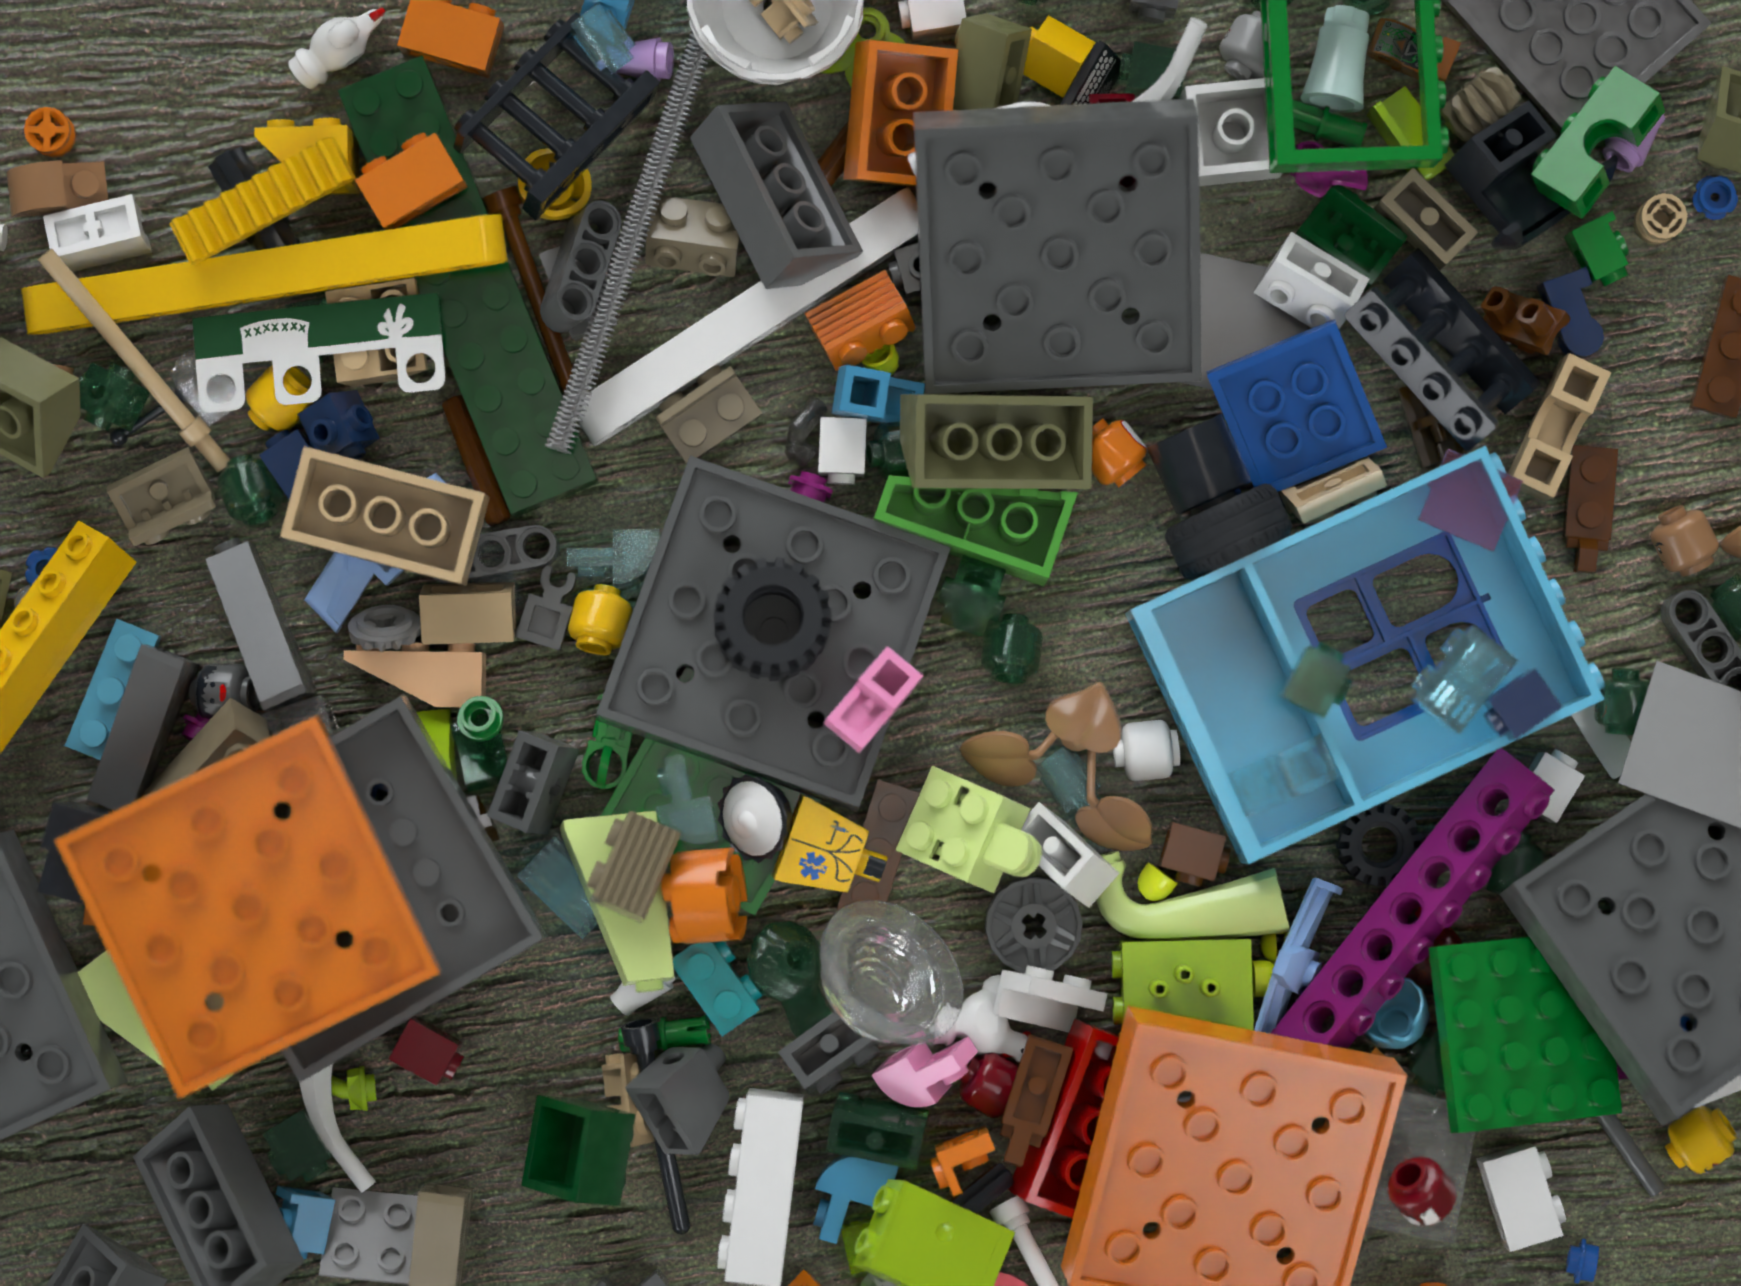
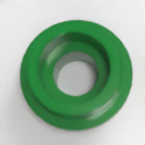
M475 696L468 699L460 707L457 715V724L462 734L476 742L487 741L495 737L501 730L504 722V715L500 705L494 699L487 696ZM486 714L489 716V720L485 725H474V720L478 715Z

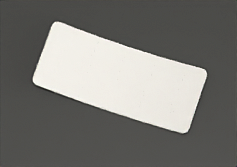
M1605 700L1598 702V706L1596 703L1572 714L1580 731L1610 777L1616 779L1621 776L1631 741L1619 725Z

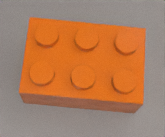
M879 40L856 42L843 180L916 187V176L908 160V154L915 152L913 112L953 110L958 49Z

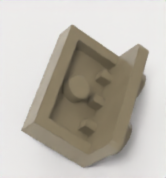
M656 195L661 200H654L659 205H653V207L657 208V211H651L655 213V216L650 215V218L654 220L649 221L652 226H648L650 231H647L645 263L666 270L678 269L704 273L709 276L734 277L740 237L724 205L721 203Z
M190 447L182 449L107 485V493L128 529L129 540L133 546L143 542L146 545L157 543L170 533V529L185 522L187 525L196 524L207 518L211 510L216 507L214 491Z

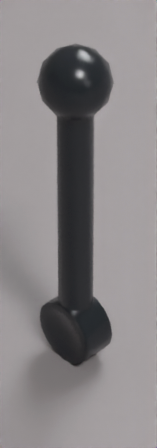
M180 385L175 389V395L183 404L189 403L193 399V391L189 386ZM158 405L125 428L114 429L110 434L111 442L116 446L124 445L129 435L166 411L161 405Z

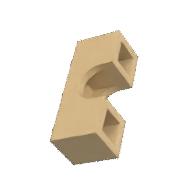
M1571 353L1559 360L1503 483L1542 501H1548L1555 497L1573 458L1570 454L1575 440L1587 418L1593 414L1612 372Z

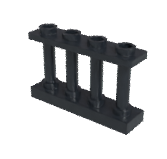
M577 12L566 22L562 19L556 21L544 36L543 40L546 43L537 52L532 48L526 51L514 67L516 73L507 82L502 78L496 81L484 97V100L487 102L477 112L472 108L466 111L454 127L457 135L453 148L459 154L475 141L526 184L524 190L528 193L522 209L535 221L653 101L660 81L647 70L635 82L631 78L625 80L576 37L584 18ZM563 51L614 94L612 99L616 102L606 112L602 108L596 110L547 68ZM533 81L539 84L585 124L583 129L586 132L577 141L573 138L565 139L518 98ZM503 111H506L555 153L554 159L557 162L547 172L543 168L535 169L488 128Z
M1418 247L1383 279L1385 284L1391 289L1388 294L1384 296L1378 288L1373 287L1345 312V318L1465 450L1469 451L1499 425L1498 420L1490 413L1496 406L1506 415L1532 393L1541 382ZM1403 304L1422 323L1418 329L1415 330L1397 310ZM1434 338L1453 357L1448 364L1429 345ZM1465 372L1483 390L1484 393L1479 398L1461 381L1460 377Z

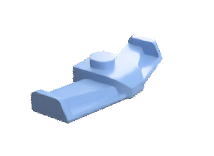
M437 473L428 477V479L446 483ZM334 552L304 601L338 634L374 574L386 586H389L404 570Z
M1319 878L1312 879L1277 956L1254 1031L1271 1033L1284 1017L1292 992L1301 995L1322 969V964L1317 962L1320 953L1309 949L1333 893L1341 895L1343 888Z

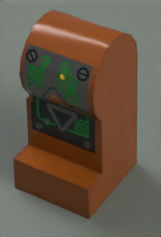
M1380 18L1368 45L1366 55L1390 66L1395 71L1419 80L1416 29L1393 19ZM1447 37L1442 39V62L1437 63L1438 81L1444 82L1461 45V42Z

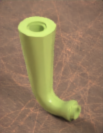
M1119 851L1101 854L1119 872V875L1097 898L1098 908L1105 920L1124 935L1145 940H1201L1249 937L1289 932L1290 930L1288 915L1275 868L1150 904H1139L1131 900L1123 889L1122 877L1126 863L1124 859H1121Z

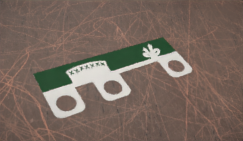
M438 292L192 318L199 405L203 411L208 413L238 410L244 405L245 389L242 363L272 360L275 397L283 405L311 403L320 398L322 389L319 355L396 348L398 384L403 391L437 390L445 382ZM418 353L429 355L435 363V373L425 383L412 381L406 372L408 360ZM294 366L306 368L312 377L310 389L305 394L299 396L288 393L283 385L284 374L289 368ZM217 374H226L235 383V394L226 403H216L207 394V384Z

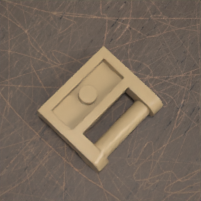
M1365 456L1296 487L1293 485L1281 490L1279 493L1290 514L1294 513L1303 524L1308 521L1310 523H1317L1330 518L1335 513L1334 510L1350 502L1352 504H1359L1373 498L1377 493L1376 491L1386 487L1387 483L1382 470L1368 456Z

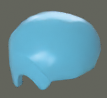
M1404 978V985L1400 992L1392 999L1385 1001L1375 1014L1373 1025L1365 1033V1036L1378 1047L1387 1049L1406 1048L1419 1040L1430 1020L1427 1000L1422 989L1411 978Z

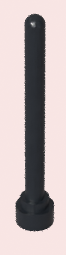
M655 1018L638 1019L621 1026L624 1046L630 1047L631 1054L636 1055L640 1073L655 1060L654 1050L658 1048L657 1041L660 1039L658 1023ZM653 1136L672 1229L675 1233L682 1235L689 1231L690 1221L676 1154H664Z

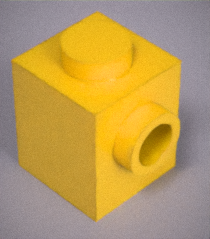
M1048 15L1039 30L1032 26L1030 27L1032 32L1023 75L1064 98L1096 42Z

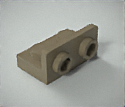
M719 365L713 367L696 380L700 387L687 396H684L679 391L658 406L662 413L657 415L655 419L686 464L690 455L701 458L763 415L731 366L723 371Z

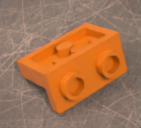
M986 1125L935 1145L937 1156L930 1159L940 1189L950 1187L953 1197L961 1194V1186L953 1167L961 1164L965 1171L989 1161L987 1153L994 1151L995 1148Z

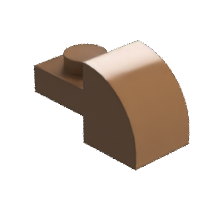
M62 160L45 161L21 165L7 171L11 217L45 216L108 200L104 161L62 163Z

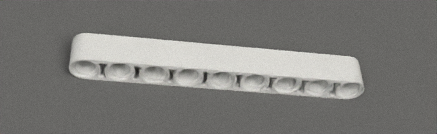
M910 187L897 192L849 223L863 250L858 257L801 286L765 289L762 281H760L590 391L592 395H586V397L591 400H584L589 405L582 406L587 411H580L585 417L579 416L578 418L583 420V422L578 423L592 445L597 446L656 409L675 393L682 392L695 384L700 376L717 365L721 367L892 256L894 250L906 247L917 240V198Z

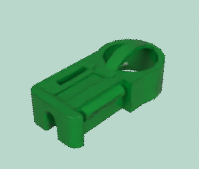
M603 694L599 695L597 699L601 700ZM596 717L592 737L596 738V741H588L587 750L582 760V772L585 779L592 786L599 789H611L618 786L628 769V758L633 733L597 721ZM603 748L597 781H595L591 777L589 762L596 751ZM613 750L620 756L622 770L614 782L606 784Z

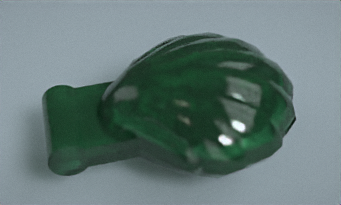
M787 920L781 923L773 922L764 926L761 933L753 938L750 952L747 955L746 961L749 978L756 988L759 989L760 993L782 1003L790 1022V1029L798 1038L832 1013L827 1007L818 986L824 964L823 949L813 933L804 925H798Z

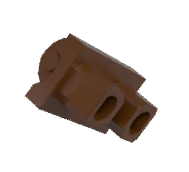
M1498 286L1491 288L1481 304V308L1485 313L1483 319L1502 340L1517 345L1519 350L1526 353L1538 352L1548 355L1557 333L1561 328L1568 325L1571 320L1567 311L1547 305L1543 301L1534 298L1529 299L1511 293L1507 289Z

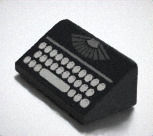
M1101 40L1099 42L1096 41L1060 105L1088 104L1089 94L1110 93L1124 69V63L1106 43Z

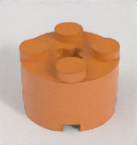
M733 847L681 851L672 854L670 859L671 873L663 875L661 886L665 902L671 901L673 916L670 917L669 929L673 943L697 944L741 940L744 937L747 916H739L741 902L747 901V888L739 854H733L735 850Z

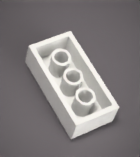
M749 1088L747 1098L739 1097L737 1101L734 1129L743 1130L741 1144L733 1143L728 1175L737 1176L735 1190H727L723 1213V1222L731 1223L730 1236L722 1235L717 1268L726 1269L724 1281L760 1286H781L804 1094Z

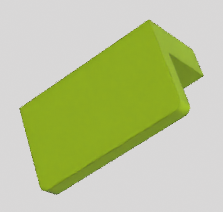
M1406 86L1383 102L1379 101L1366 114L1389 147L1423 145L1421 107ZM1448 147L1447 154H1443V159L1434 168L1414 169L1429 182L1447 169L1444 165L1455 154Z

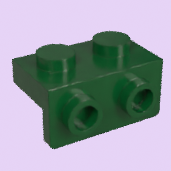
M1332 185L1295 233L1369 278L1363 293L1369 289L1407 239V235L1398 229L1390 219L1381 216L1364 203L1356 193L1341 185Z

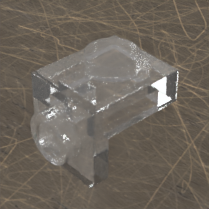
M195 349L183 354L175 362L170 375L178 390L209 427L230 411L208 413L201 409L198 398ZM217 374L209 380L207 394L216 403H226L235 394V384L228 375Z

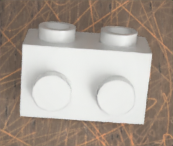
M1027 965L1025 974L1002 970L993 1014L1069 1032L1074 1018L1076 1019L1078 1006L1104 1012L1107 993L1091 990L1092 980L1064 975L1063 983L1052 980L1054 971Z

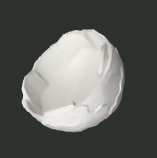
M687 0V10L690 17L689 24L703 50L713 61L735 76L759 84L780 85L800 78H810L830 68L843 56L856 38L863 20L864 0H810L815 7V11L812 14L819 23L806 28L801 24L799 27L804 33L789 44L785 38L780 40L761 16L767 0H764L757 7H754L749 0Z

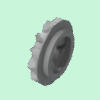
M379 605L368 608L355 615L348 623L351 643L361 645L364 650L373 648L379 649L380 652L390 648L399 650L401 645L415 643V638L421 635L420 616L412 610L396 605Z

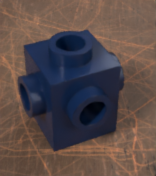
M357 390L328 393L298 414L312 449L360 460L367 454L365 448L380 439L373 425L372 416L364 406Z

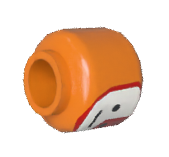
M1102 418L1092 429V474L1102 485L1115 483L1119 488L1146 466L1143 459L1147 454V447L1125 420L1119 419L1108 425L1104 418Z

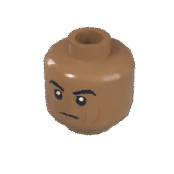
M1679 505L1658 516L1660 524L1653 529L1650 537L1667 571L1680 572L1681 576H1688L1705 569L1714 562L1712 556L1718 550L1719 543L1703 511H1686L1683 505Z

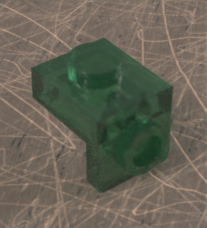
M484 714L478 715L474 720V725H485L489 720V716ZM457 723L451 724V733L457 744L464 780L469 792L499 784L508 761V753L502 730L490 740L476 742L465 737Z

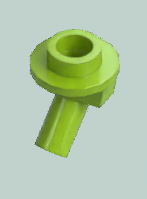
M364 1066L347 1070V1081L334 1075L331 1076L332 1095L341 1099H349L350 1110L368 1111V1102L377 1101L375 1075L365 1074Z

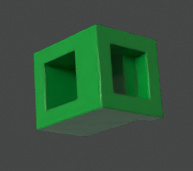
M1613 211L1572 230L1564 236L1579 269L1587 267L1592 284L1601 280L1604 287L1629 275L1625 268L1629 264L1625 257L1629 255L1628 246L1618 230L1613 232L1609 225L1616 220Z

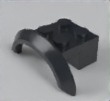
M1529 100L1471 137L1444 165L1499 233L1491 242L1494 249H1519L1571 213L1538 192L1532 178L1533 165L1537 157L1557 135ZM1616 155L1602 163L1609 182L1612 180L1618 164V157Z

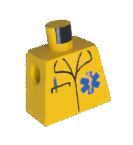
M800 794L792 815L790 833L783 843L782 850L779 852L771 876L780 882L848 892L854 874L879 882L886 866L887 856L864 848L869 834L866 828L814 799Z

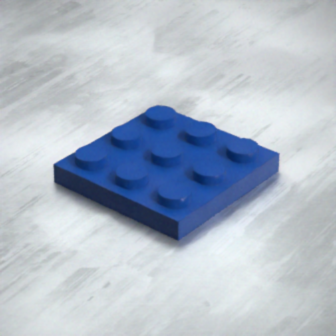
M1335 319L1206 372L1254 488L1266 483L1272 485L1279 492L1387 448Z

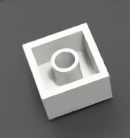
M1264 78L1185 86L1179 99H1194L1199 115V186L1281 177L1283 173H1270Z

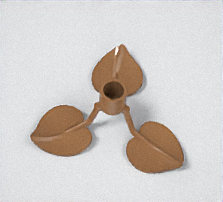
M1101 682L1083 691L1062 696L1048 706L1045 718L1051 733L1035 750L1030 751L1029 744L1024 737L1007 731L982 733L965 740L961 744L959 750L962 756L976 771L996 784L1011 787L1025 785L1035 778L1037 766L1033 760L1040 759L1058 737L1061 739L1062 744L1072 751L1087 749V802L1090 806H1084L1077 810L1075 820L1080 831L1097 845L1112 850L1134 851L1152 845V824L1143 808L1134 801L1120 796H1107L1100 801L1096 797V752L1105 753L1117 747L1122 734L1116 708Z

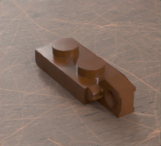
M1573 445L1570 454L1573 458L1568 466L1562 537H1565V548H1575L1573 572L1592 574L1596 573L1598 551H1608L1609 540H1611L1618 449Z
M1031 1034L1028 1035L1000 1123L1003 1125L999 1135L1009 1138L1003 1162L1022 1167L1028 1146L1040 1148L1042 1139L1046 1137L1073 1048Z

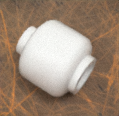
M1165 721L1132 722L1122 728L1121 739L1117 747L1113 749L1115 767H1124L1125 774L1131 781L1164 779L1172 774L1173 766H1180L1177 730H1170Z

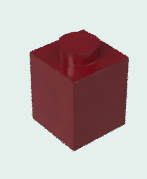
M414 1016L409 1020L388 1060L437 1086L444 1077L452 1081L465 1058V1056L458 1053L463 1042Z

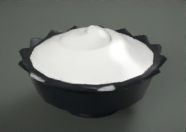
M745 774L742 778H732L731 784L723 788V798L717 803L720 809L717 821L723 827L722 837L730 842V847L735 849L734 852L740 853L744 861L753 859L759 864L764 859L772 860L775 853L782 850L783 843L788 838L792 827V812L789 802L779 788L770 782L764 781L760 776L752 777Z

